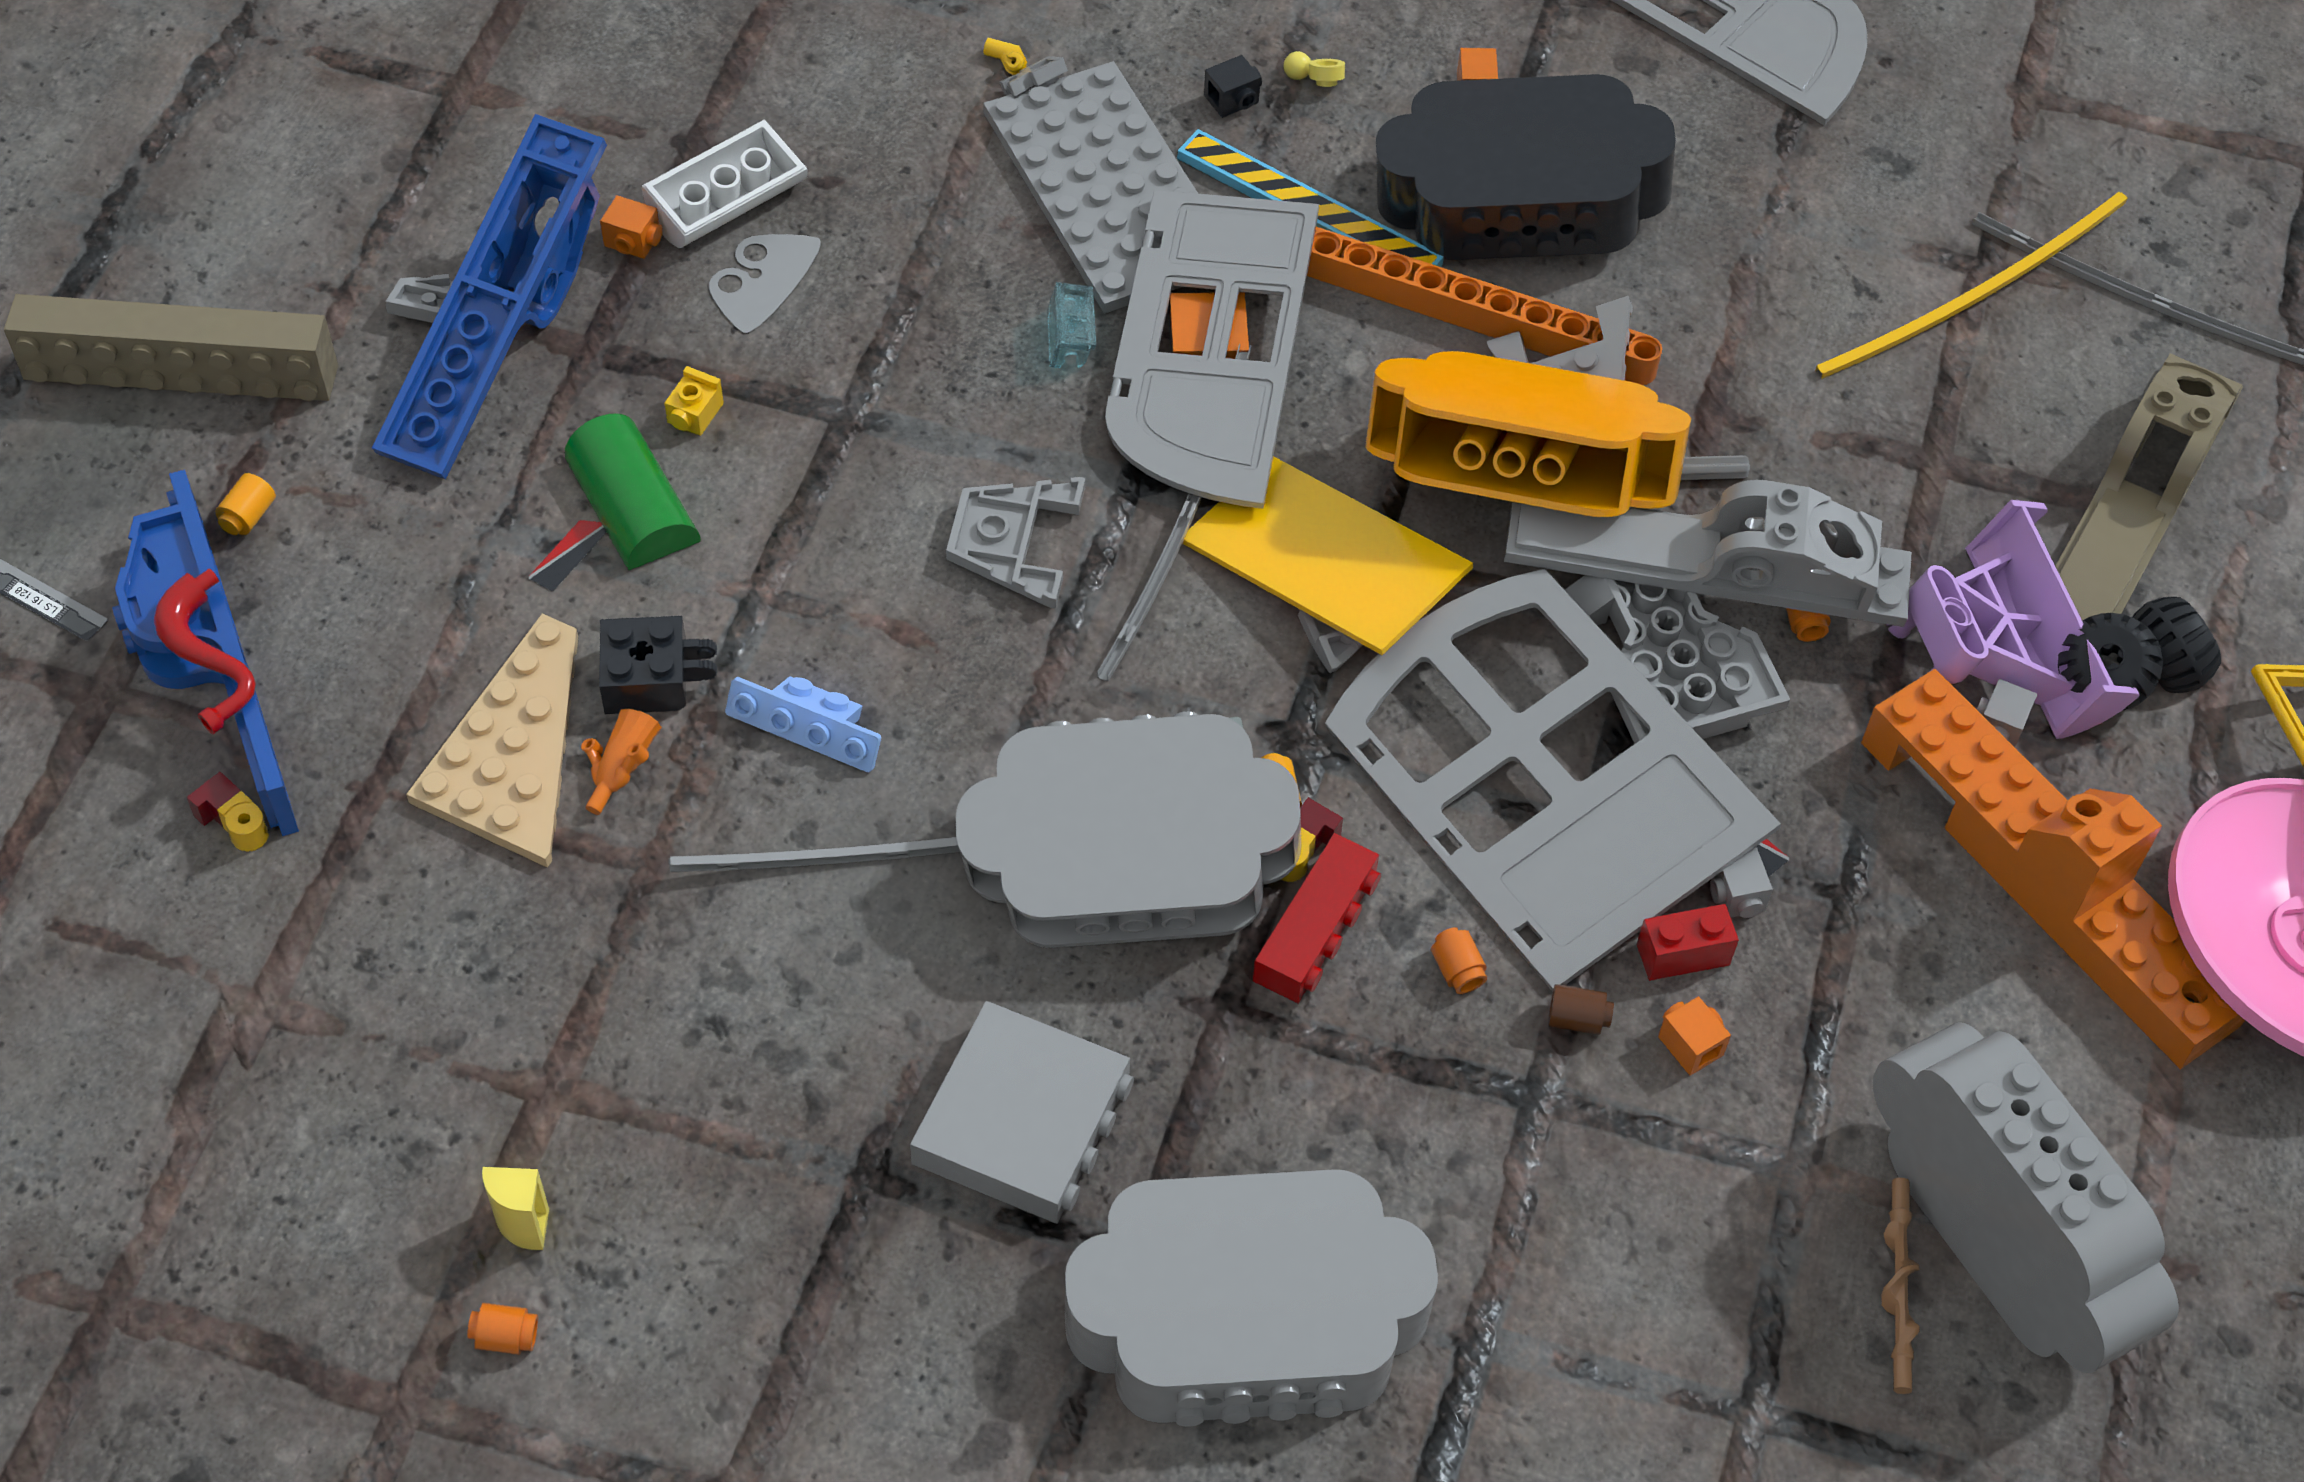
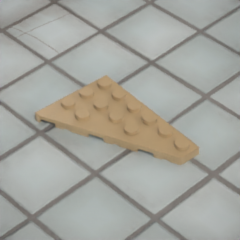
M543 613L408 791L406 795L410 804L548 868L552 862L554 832H556L557 824L556 811L559 807L562 782V760L566 748L565 735L568 729L571 706L570 693L572 678H574L575 672L574 659L578 647L576 628Z

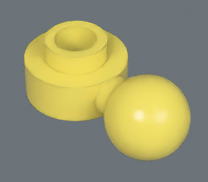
M1300 51L1290 53L1284 60V71L1289 78L1294 80H1301L1309 75L1310 79L1316 80V85L1332 87L1336 86L1339 80L1345 78V62L1341 60H1310L1307 54Z

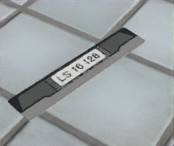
M0 559V593L85 641H88L107 622L106 617Z

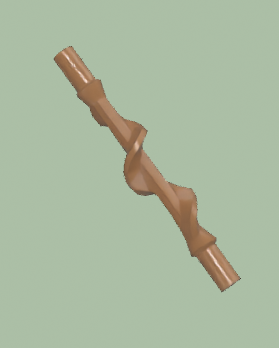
M1900 1177L1892 1180V1210L1889 1212L1891 1222L1887 1225L1884 1232L1885 1243L1895 1254V1275L1885 1285L1881 1294L1883 1308L1895 1316V1346L1891 1353V1358L1893 1359V1390L1898 1394H1909L1912 1392V1360L1914 1359L1911 1342L1920 1332V1326L1914 1322L1908 1311V1275L1920 1269L1919 1264L1908 1257L1907 1227L1913 1216L1910 1212V1181Z

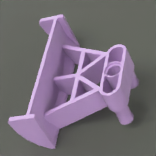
M2010 500L1965 548L1975 569L1955 578L1947 569L1941 566H1930L1909 588L1908 619L1904 627L1892 625L1888 630L1897 638L1902 639L1906 638L1910 631L1917 626L1934 663V667L1930 671L1936 669L1950 684L1962 682L1970 674L1995 686L1998 679H2002L2037 693L2034 703L2041 706L2056 739H2062L2088 730L2113 717L2139 697V692L2136 687L2133 689L2127 686H2114L2097 650L2088 640L2091 683L2083 693L2071 691L2077 682L2073 679L2067 681L2065 676L2059 674L2058 654L2068 651L2070 646H2062L2068 634L2077 636L2084 634L2079 630L2082 629L2083 622L2035 526V523L2048 511L2045 504ZM2067 664L2059 666L2060 673L2068 668Z

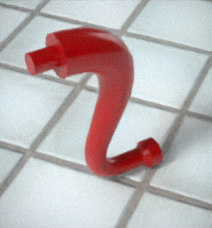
M207 569L196 578L186 573L165 591L157 603L154 624L157 636L178 657L227 675L237 682L238 687L230 697L216 707H207L198 714V718L203 726L214 735L223 728L224 721L241 710L250 701L255 692L256 682L252 672L244 663L197 638L188 626L189 619L194 611L208 601L205 591L219 582L216 574L211 569Z

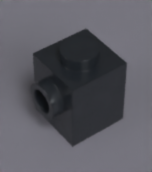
M1243 55L1205 69L1204 96L1222 118L1259 103L1262 78L1258 69L1255 66H1251Z

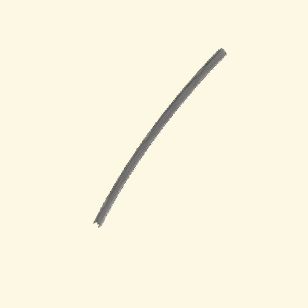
M1239 343L1235 359L1249 360L1251 345L1248 352H1239ZM1188 494L1172 533L1143 592L1097 671L1099 679L1109 682L1133 641L1177 556L1202 497Z
M952 837L817 850L670 856L668 863L670 872L726 871L890 860L960 851L957 838Z

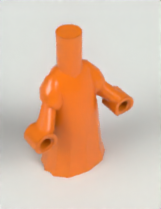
M621 709L604 753L602 745L596 739L588 738L583 741L581 749L587 754L592 764V779L597 786L585 806L589 812L600 815L611 794L627 785L630 781L631 773L648 759L649 752L647 750L662 728L659 722L652 716L642 711Z

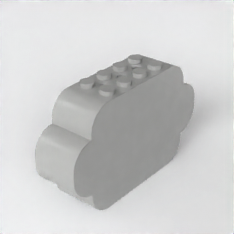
M1187 711L1177 713L1174 717L1156 718L1152 715H1138L1133 717L1132 720L1122 721L1097 718L1089 723L1081 724L1055 721L1047 726L1022 730L1013 735L1002 747L997 759V777L981 780L971 786L960 799L956 810V838L970 885L982 897L993 902L1006 903L1011 923L1016 932L1027 942L1045 948L1222 936L1239 932L1253 922L1261 909L1263 900L1262 885L1276 882L1288 875L1297 864L1301 854L1300 799L1294 777L1285 767L1275 761L1265 758H1253L1252 744L1246 731L1234 720L1216 714L1198 715L1195 712Z
M1957 1022L1879 1063L1873 1076V1092L1877 1106L1891 1129L1888 1136V1151L1898 1177L1906 1178L1910 1181V1195L2025 1347L2041 1357H2049L2058 1352L2075 1369L2083 1373H2093L2167 1331L2178 1317L2179 1304L2172 1281L2160 1263L2165 1252V1241L2154 1211L2035 1058L2018 1039L2002 1031L1995 1032L1984 1038L1972 1026Z
M1316 1170L1142 1181L1127 1187L1116 1197L1109 1211L1107 1233L1096 1235L1081 1243L1068 1260L1065 1272V1326L1067 1342L1074 1356L1088 1368L1102 1373H1115L1117 1392L1123 1404L1133 1414L1147 1421L1157 1423L1176 1422L1179 1426L1190 1427L1199 1425L1204 1420L1222 1419L1230 1424H1237L1248 1421L1250 1417L1269 1416L1270 1419L1276 1421L1289 1420L1297 1414L1315 1413L1316 1416L1322 1418L1335 1417L1342 1414L1343 1411L1362 1409L1375 1402L1387 1387L1394 1356L1412 1349L1423 1338L1428 1326L1438 1284L1435 1253L1430 1240L1421 1229L1400 1218L1384 1217L1382 1202L1375 1188L1363 1177L1345 1170Z

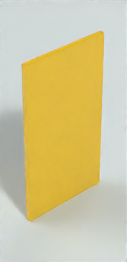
M1274 456L1264 509L1218 502L1188 529L1182 543L1380 655L1386 653L1473 569V562Z

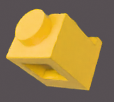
M686 366L683 370L682 379L664 403L667 423L672 424L679 430H687L701 436L724 404L721 379Z

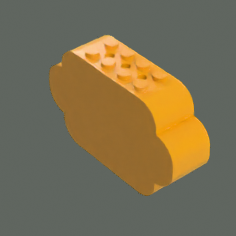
M1446 351L1431 354L1426 360L1395 358L1385 360L1378 365L1374 375L1365 447L1371 454L1394 462L1393 469L1395 473L1414 483L1585 516L1613 517L1626 513L1630 507L1654 509L1667 507L1675 503L1679 492L1691 417L1677 407L1658 402L1656 392L1637 383L1475 353Z

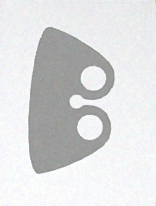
M767 234L744 239L735 250L737 262L749 269H759L762 272L759 278H751L748 272L737 268H725L718 271L709 282V291L712 298L736 328L743 333L753 331L780 307L804 277L819 252L820 239L793 234ZM751 244H760L767 249L766 257L760 261L746 259L743 252ZM726 275H735L741 279L742 286L738 291L727 293L719 288V280Z

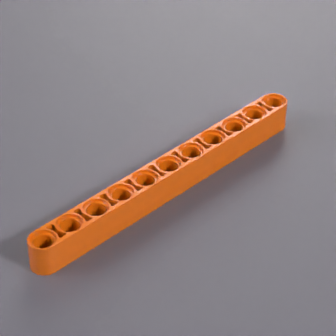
M1319 227L1315 229L1307 272L1308 277L1493 338L1519 331L1523 337L1526 349L1550 357L1603 340L1598 318ZM1629 329V345L1626 346L1625 381L1647 385L1656 378L1662 354V345L1656 338Z

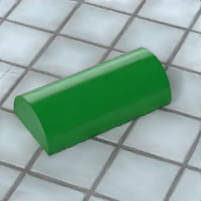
M623 414L602 415L586 422L571 435L565 446V460L628 571L701 542L698 530L635 422L630 417Z

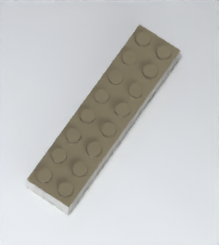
M15 294L4 327V332L23 380L35 382L48 381L75 385L92 384L111 387L147 388L150 390H178L190 393L207 392L226 395L262 396L265 398L280 397L306 401H329L339 366L325 315Z

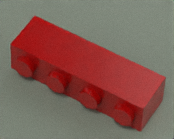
M1336 833L1333 834L1257 956L1253 982L1299 1004L1306 990L1313 992L1316 989L1323 974V969L1320 968L1326 958L1332 960L1336 956L1343 940L1340 934L1345 926L1350 928L1354 926L1362 909V905L1359 904L1365 894L1371 896L1378 886L1381 878V873L1377 871L1378 853Z

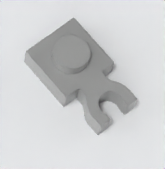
M1048 56L1020 70V73L1000 81V85L1005 95L1012 94V96H1016L1034 85L1054 83L1058 79L1057 76L1067 72L1068 69L1063 57Z

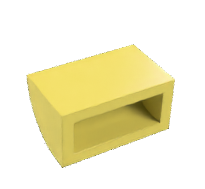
M483 1167L482 1177L497 1226L502 1235L508 1241L521 1248L543 1250L549 1207L538 1169Z

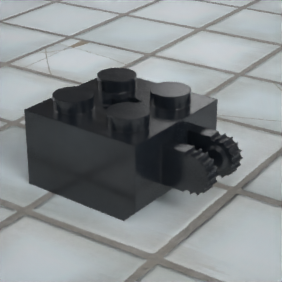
M682 616L600 619L599 688L604 714H619L621 709H633L642 712L681 710L686 706V682L706 681L717 676L716 663L706 660L717 655L716 642L704 638L702 640L686 639Z

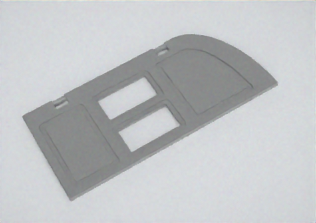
M1611 0L1824 126L1837 113L1853 90L1866 55V23L1860 9L1852 0H1702L1725 14L1705 34L1647 0Z
M1154 190L1105 416L1108 434L1112 443L1132 465L1158 481L1187 493L1219 502L1264 509L1319 213V204ZM1154 236L1162 237L1160 248H1152ZM1172 286L1216 289L1202 356L1158 352ZM1239 292L1283 296L1270 362L1226 358ZM1122 384L1130 385L1128 397H1119Z

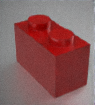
M1726 904L1646 918L1643 921L1636 945L1648 979L1651 981L1730 966L1739 939Z

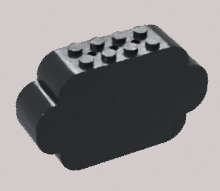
M1590 74L1433 83L1424 87L1415 95L1411 105V114L1400 115L1390 119L1382 125L1377 133L1376 172L1378 210L1388 223L1399 228L1415 230L1417 242L1430 251L1444 256V260L1587 255L1616 252L1625 248L1634 240L1638 231V220L1651 218L1661 213L1671 200L1676 143L1674 124L1671 118L1662 110L1651 105L1634 104L1633 94L1629 87L1622 81L1607 75Z

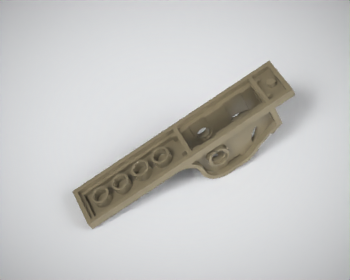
M2171 353L2169 354L2133 414L2092 501L2055 565L2081 620L2101 613H2123L2243 388L2242 384ZM2156 422L2191 437L2162 496L2125 480L2135 457L2137 458Z

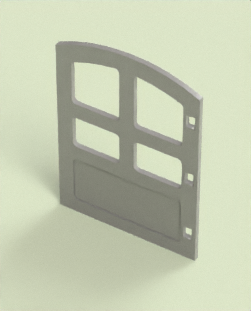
M1545 569L1512 576L1478 588L1443 605L1419 620L1383 655L1378 654L1363 668L1343 693L1325 722L1329 732L1552 992L1554 984L1566 985L1641 930L1644 919L1661 916L1781 828V823ZM1529 608H1537L1584 658L1588 665L1521 713H1516L1511 710L1452 644V641L1481 625ZM1428 662L1491 733L1487 738L1425 782L1419 783L1413 780L1368 728L1367 723L1393 689L1419 663ZM1614 692L1650 732L1585 780L1576 781L1540 741L1544 736L1603 694ZM1370 743L1382 755V758L1377 760L1374 765L1360 750ZM1515 761L1527 772L1552 802L1484 852H1477L1445 817L1442 810L1506 763ZM1446 833H1449L1460 846L1452 855L1437 840ZM1527 925L1541 940L1532 949L1517 933V931H1520Z

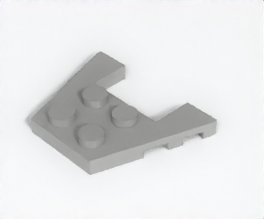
M1629 296L1596 306L1603 340L1530 364L1625 381L1626 346L1629 345L1630 331L1628 328L1633 311ZM1519 331L1487 341L1488 348L1494 357L1529 363L1523 337Z
M1074 477L1070 478V483L1052 484L1051 480L1037 481L1036 486L1014 488L1013 483L963 488L946 549V559L1047 607L1056 609L1063 582V571L1025 565L1024 563L1038 509L1079 515L1085 491V478Z

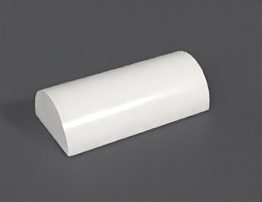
M764 119L642 185V193L645 204L657 208L659 225H662L663 236L675 247L682 248L804 181L807 177L808 169Z

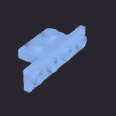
M791 676L773 690L740 677H736L731 681L725 713L728 716L865 772H870L875 767L881 735L855 724L860 719L862 705L850 701L844 694L825 691L813 686L807 679L793 678Z

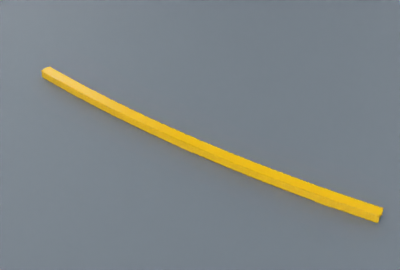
M2117 192L2066 231L1984 283L1898 329L1818 364L1815 371L1819 370L1822 373L1821 379L1890 349L1987 298L2089 232L2122 207L2127 201L2126 195L2122 192Z

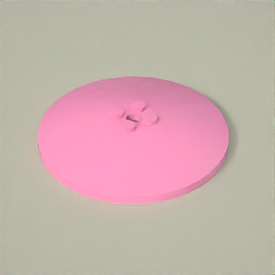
M2265 778L2247 781L2229 787L2214 795L2197 810L2182 829L2171 853L2168 869L2170 905L2176 927L2188 953L2207 982L2219 996L2258 1031L2304 1057V780Z

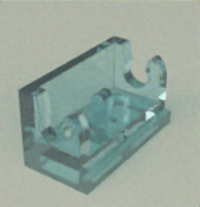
M1056 282L1047 308L1050 367L1060 368L1065 362L1066 356L1076 355L1077 368H1080L1086 363L1090 350H1095L1096 347L1093 287Z

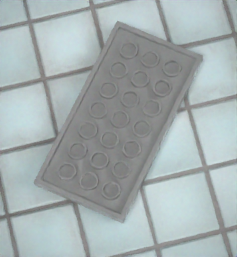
M1112 61L1059 78L1052 84H1041L1028 88L1016 96L1009 94L984 102L983 113L1103 313L1105 314L1128 306L1139 255L1144 242L1145 228L1154 190L1197 194L1198 192L1115 62ZM1154 236L1152 248H1160L1162 237ZM1172 286L1171 291L1183 286Z

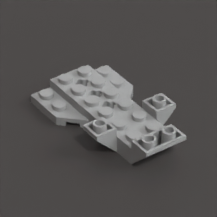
M1584 575L1565 589L1569 596L1596 625L1606 623L1608 616H1610L1623 643L1621 652L1661 692L1669 704L1702 739L1747 727L1750 718L1788 707L1790 702L1789 695L1758 633L1745 627H1741L1738 630L1719 622V616L1703 609L1698 597L1705 596L1704 594ZM1611 692L1634 743H1637L1649 734V729L1617 694Z

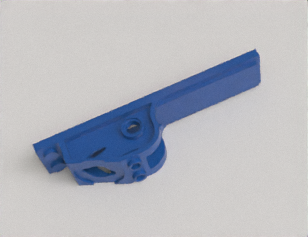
M537 114L534 115L372 446L376 454L446 480L516 333L524 323L538 328L548 326L557 315L570 289L583 254L582 249L591 219L594 217L600 198L591 177L607 146L604 138ZM555 197L558 199L559 206L553 218H549L540 236L535 227L536 215L545 206L547 199Z
M184 469L169 474L174 489L166 492L170 504L169 507L133 517L128 539L132 541L125 567H120L115 586L119 605L112 607L119 630H123L122 635L128 653L137 652L143 670L151 681L170 689H185L204 683H220L225 685L228 697H230L238 687L234 679L178 657L157 636L154 624L157 603L168 588L186 573L196 578L207 569H211L218 577L219 582L205 591L208 601L194 611L189 619L188 626L197 638L238 659L248 668L206 530ZM255 691L250 701L235 713L234 717L271 828L279 826L282 836L299 832Z

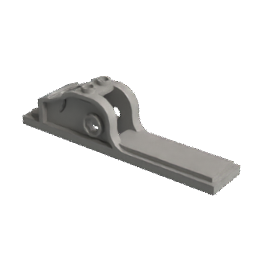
M1748 480L1728 487L1722 493L1715 508L1696 515L1630 507L1626 513L1619 516L1592 517L1512 502L1504 562L1904 627L1908 619L1912 552L1880 547L1881 520L1862 511L1858 513L1832 501L1830 496L1810 487L1774 481ZM1750 517H1762L1764 519H1753ZM1831 523L1835 527L1837 533H1834L1827 526V524ZM1746 568H1757L1760 570H1749Z

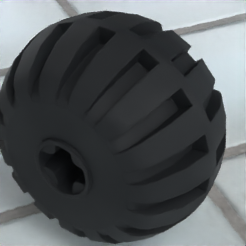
M2160 597L2145 603L2134 613L2132 617L2148 627L2160 645L2163 667L2159 684L2164 690L2170 693H2184L2200 689L2215 675L2221 664L2219 646L2202 617L2190 603L2181 597Z
M2101 613L2082 620L2083 626L2079 630L2084 634L2080 636L2068 634L2062 646H2070L2068 651L2058 654L2059 674L2065 676L2067 681L2073 679L2077 682L2071 691L2083 693L2091 683L2088 640L2097 650L2102 662V654L2109 656L2113 652L2118 655L2117 661L2120 663L2119 665L2112 663L2109 667L2105 666L2114 686H2127L2133 689L2136 687L2139 692V697L2122 711L2139 705L2151 695L2161 677L2163 658L2156 637L2143 623L2124 614ZM2067 664L2068 668L2060 673L2059 666Z

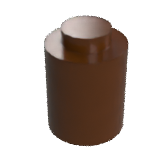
M1554 984L1548 1027L1600 1035L1602 1027L1610 1028L1614 1002L1606 1001L1607 992Z

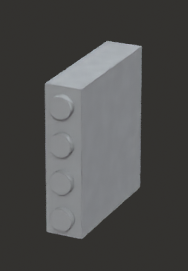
M986 1001L910 1143L911 1163L1058 1224L1064 1210L1071 1211L1078 1199L1080 1186L1077 1183L1082 1173L1090 1174L1095 1165L1099 1152L1095 1147L1100 1137L1107 1138L1113 1128L1117 1115L1113 1110L1118 1100L1126 1101L1134 1083V1077L1129 1075L1130 1058Z

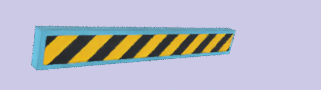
M1199 129L1178 149V160L1251 198L1319 204L1316 227L1439 267L1443 265L1444 256L1430 251L1420 243Z

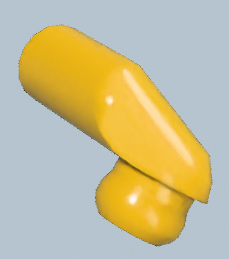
M987 38L983 50L984 55L1000 59L1008 73L1016 75L1020 73V70L1027 67V60L1019 45Z

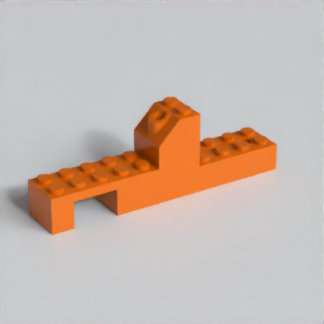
M1936 669L1928 672L1874 707L1861 744L1888 771L1912 757L1955 801V804L1946 823L1945 830L2180 1070L2242 1026L2245 1019L2237 1014L2219 996L2193 962L2181 939L2175 920L2134 880L2162 825L2132 795L2090 788L2084 793L2072 796L2067 800ZM2185 997L2193 999L2195 1003L2190 1002Z

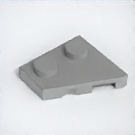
M449 274L433 275L428 278H400L385 301L387 313L433 323L453 281L449 280Z

